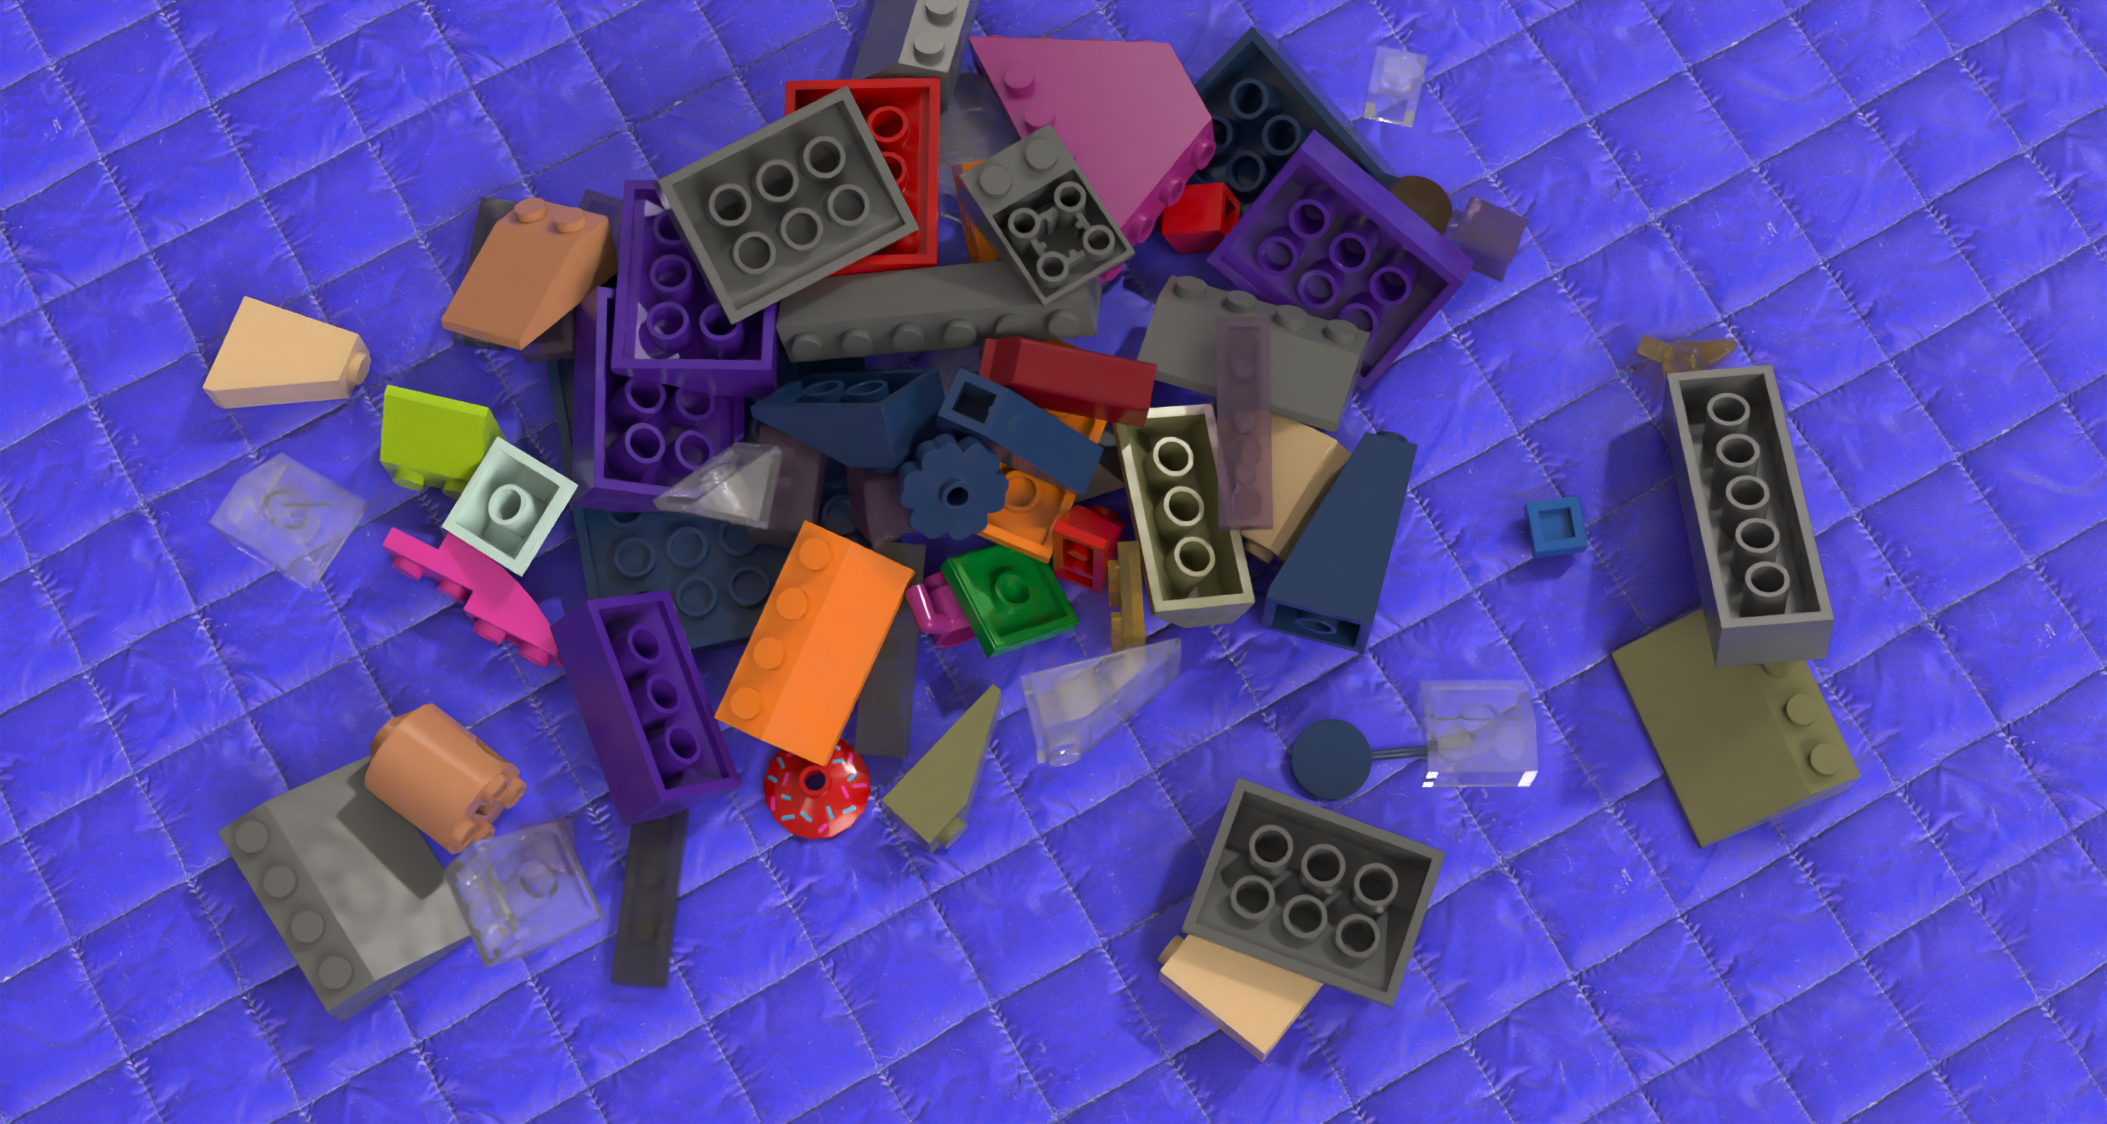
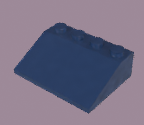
M1252 26L1194 85L1212 117L1216 149L1209 164L1202 170L1197 169L1187 182L1190 185L1224 182L1240 202L1239 219L1314 129L1388 191L1402 179L1271 33Z

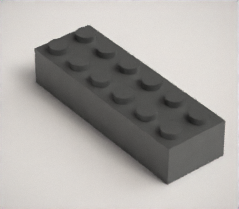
M1773 365L1667 373L1662 418L1715 667L1826 658L1834 616Z

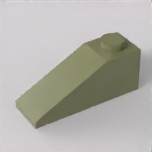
M994 684L982 694L881 800L885 813L931 855L940 845L945 849L951 847L967 829L968 825L964 820L969 815L1002 707L1001 690Z

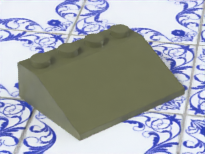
M1703 608L1610 654L1612 662L1699 849L1847 791L1861 777L1806 660L1715 667Z

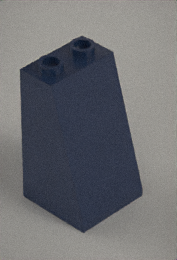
M1379 431L1376 434L1365 432L1271 583L1266 597L1261 628L1364 654L1418 445L1408 443L1404 436L1391 431Z

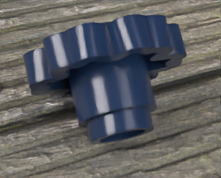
M941 434L933 440H928L918 445L916 450L917 461L907 462L899 469V481L895 490L900 502L905 506V516L912 528L922 531L929 539L939 538L946 531L953 539L958 541L967 538L971 534L979 533L988 524L987 514L998 512L1005 505V494L1009 483L999 468L1000 459L990 445L982 443L977 436H966L957 443L950 434Z

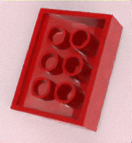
M940 77L786 81L784 117L848 86L919 227L918 230L826 277L937 267Z

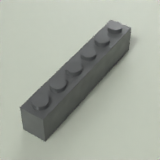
M1003 260L824 277L781 299L776 330L791 363L985 345L986 338L998 340L1017 336L1039 341L1097 335L1102 288L1097 277L1043 308Z

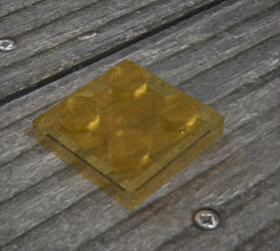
M1139 541L1117 542V560H1107L1109 607H1119L1120 609L1119 612H1110L1112 659L1123 658L1124 674L1145 673L1146 639Z

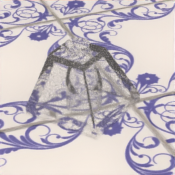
M279 453L240 477L209 523L225 542L312 591L370 504L363 498L287 455Z

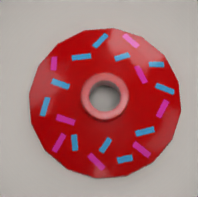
M842 739L838 740L827 767L781 749L770 761L764 779L765 802L775 821L789 833L810 840L833 838L850 829L864 813L871 793L869 771L859 752ZM813 774L822 775L826 779L825 785L817 791L809 790L806 787V781L809 776Z

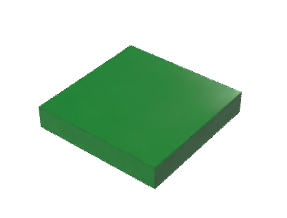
M997 543L948 558L940 567L987 659L1072 632L1080 624L1049 564Z

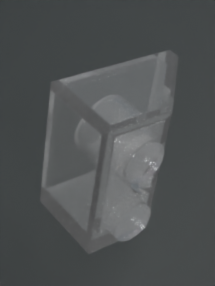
M1419 680L1418 698L1422 787L1530 786L1538 772L1536 720L1526 680Z
M561 821L472 842L442 871L485 968L530 956L598 922L604 917Z

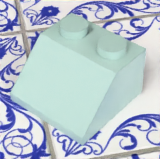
M497 436L441 527L522 577L577 489L578 484Z

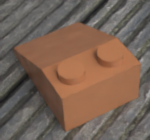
M529 197L517 203L511 212L494 225L441 318L443 329L517 350H523L583 301L597 286H601L618 272L619 260L608 217L583 211L577 207H567L547 202L541 198Z

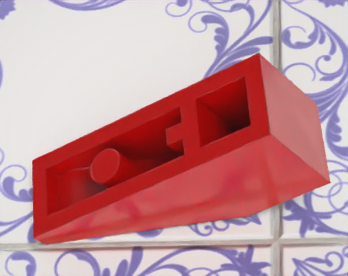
M1080 505L1074 506L1056 520L1052 530L1053 573L1055 577L1102 595L1126 539V523L1119 521L1120 517L1118 514L1102 506L1092 505L1090 509Z

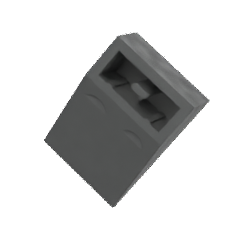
M1050 123L959 175V200L988 244L1043 308L1135 256L1136 252Z

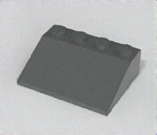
M848 86L652 184L676 232L730 325L919 229Z
M371 755L271 798L217 831L324 1008L342 1023L483 932L418 828L364 787L365 775L370 765Z
M1238 777L1181 931L1392 1009L1446 852Z

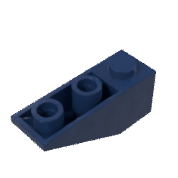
M960 367L938 412L934 432L938 435L950 434L957 443L966 436H977L982 443L988 444L994 449L1001 463L1083 498L1104 450L1098 444L1012 390Z

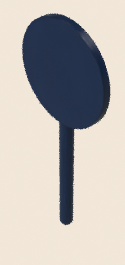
M1326 719L1311 724L1300 733L1292 748L1291 765L1296 780L1308 793L1318 798L1336 800L1352 795L1363 786L1369 776L1372 761L1467 753L1471 751L1472 745L1469 742L1371 750L1365 736L1356 727L1342 720Z

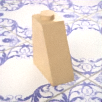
M244 296L202 388L216 406L225 409L347 399L351 397L355 385L361 384L369 372L371 363L370 352L357 333Z
M1249 408L1234 497V507L1241 538L1246 541L1243 546L1244 552L1267 565L1270 564L1273 558L1284 563L1352 454L1334 438L1305 424Z
M1177 934L1157 959V961L1164 965L1159 971V981L1261 1062L1264 1061L1323 986V983L1190 934L1185 940Z

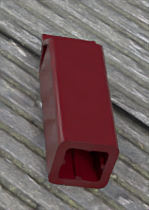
M1014 336L998 340L986 338L979 376L1012 390L1039 408L1144 428L1149 412L1157 364Z

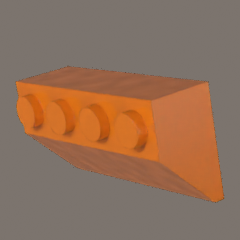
M805 520L714 718L764 742L827 767L905 597L904 592L909 588L916 571Z

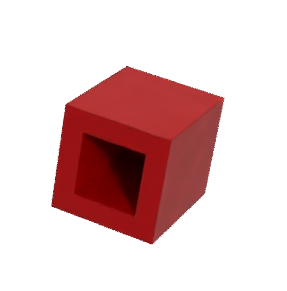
M1224 182L1186 185L1177 203L1173 206L1167 205L1157 217L1159 233L1178 254L1213 252L1239 220L1240 202Z

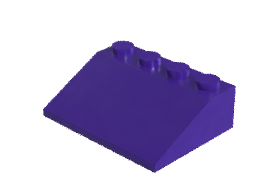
M1315 129L1207 258L1211 265L1240 289L1255 296L1257 300L1277 306L1293 305L1303 309L1308 315L1329 321L1334 319L1345 320L1354 324L1357 329L1370 332L1357 383L1365 392L1463 285L1474 264V261Z
M625 180L611 357L612 373L723 397H766L776 391L780 343L776 323L781 300L730 325L652 185L657 180Z
M597 286L575 308L572 481L578 484V487L571 497V506L616 512L741 510L744 508V397H723L612 373L611 357L617 289Z

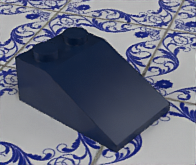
M939 369L808 370L750 406L752 417L849 467L873 468L875 473L885 474L898 471L907 459L916 454L918 445L939 436L934 432L937 415L944 402L945 395Z

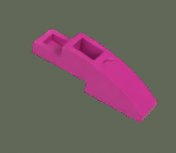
M394 527L391 528L382 546L394 560L391 566L395 570L416 581H419L421 576L424 575L438 582L439 584L436 589L459 603L465 604L467 598H469L463 610L474 624L472 631L485 640L500 645L502 640L505 639L521 647L518 654L529 662L542 668H546L548 663L551 662L565 669L550 630L551 625L524 588L496 561L451 532H448L439 549H436Z

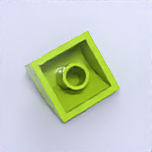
M387 385L383 402L380 462L392 478V481L401 487L417 491L422 490L424 485L443 489L442 493L458 500L497 436L507 442L490 408Z

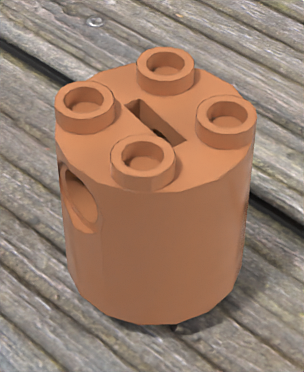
M433 703L424 704L413 711L393 717L380 728L370 745V765L364 782V787L412 825L429 835L452 855L460 853L466 848H469L474 853L481 851L495 833L496 828L492 823L504 808H512L520 800L527 788V783L519 778L520 770L517 766L499 756L476 735Z

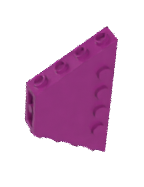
M988 35L986 37L967 36L973 66L978 75L985 76L1018 140L1020 141L1050 123L1132 248L1137 242L1142 243L1149 237L1157 217L1167 205L1173 206L1177 203L1184 192L1189 178L1197 169H1204L1215 153L1216 143L1214 142L1212 117L1169 43L1151 40H1139L1136 42L1105 41L1099 38L1070 40L1054 39L1047 36L1037 38H1009L1000 35ZM1124 262L1098 276L1100 285L1102 286L1106 280L1114 279L1120 272Z

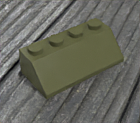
M1212 404L1149 408L1144 428L1112 422L1152 616L1183 628L1235 623L1255 603Z

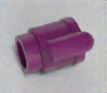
M942 571L927 577L919 585L912 586L904 592L917 627L923 633L932 634L936 647H954L976 638Z

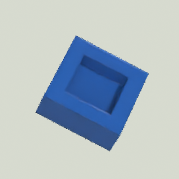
M1579 496L1526 502L1524 514L1533 559L1585 552L1588 543Z

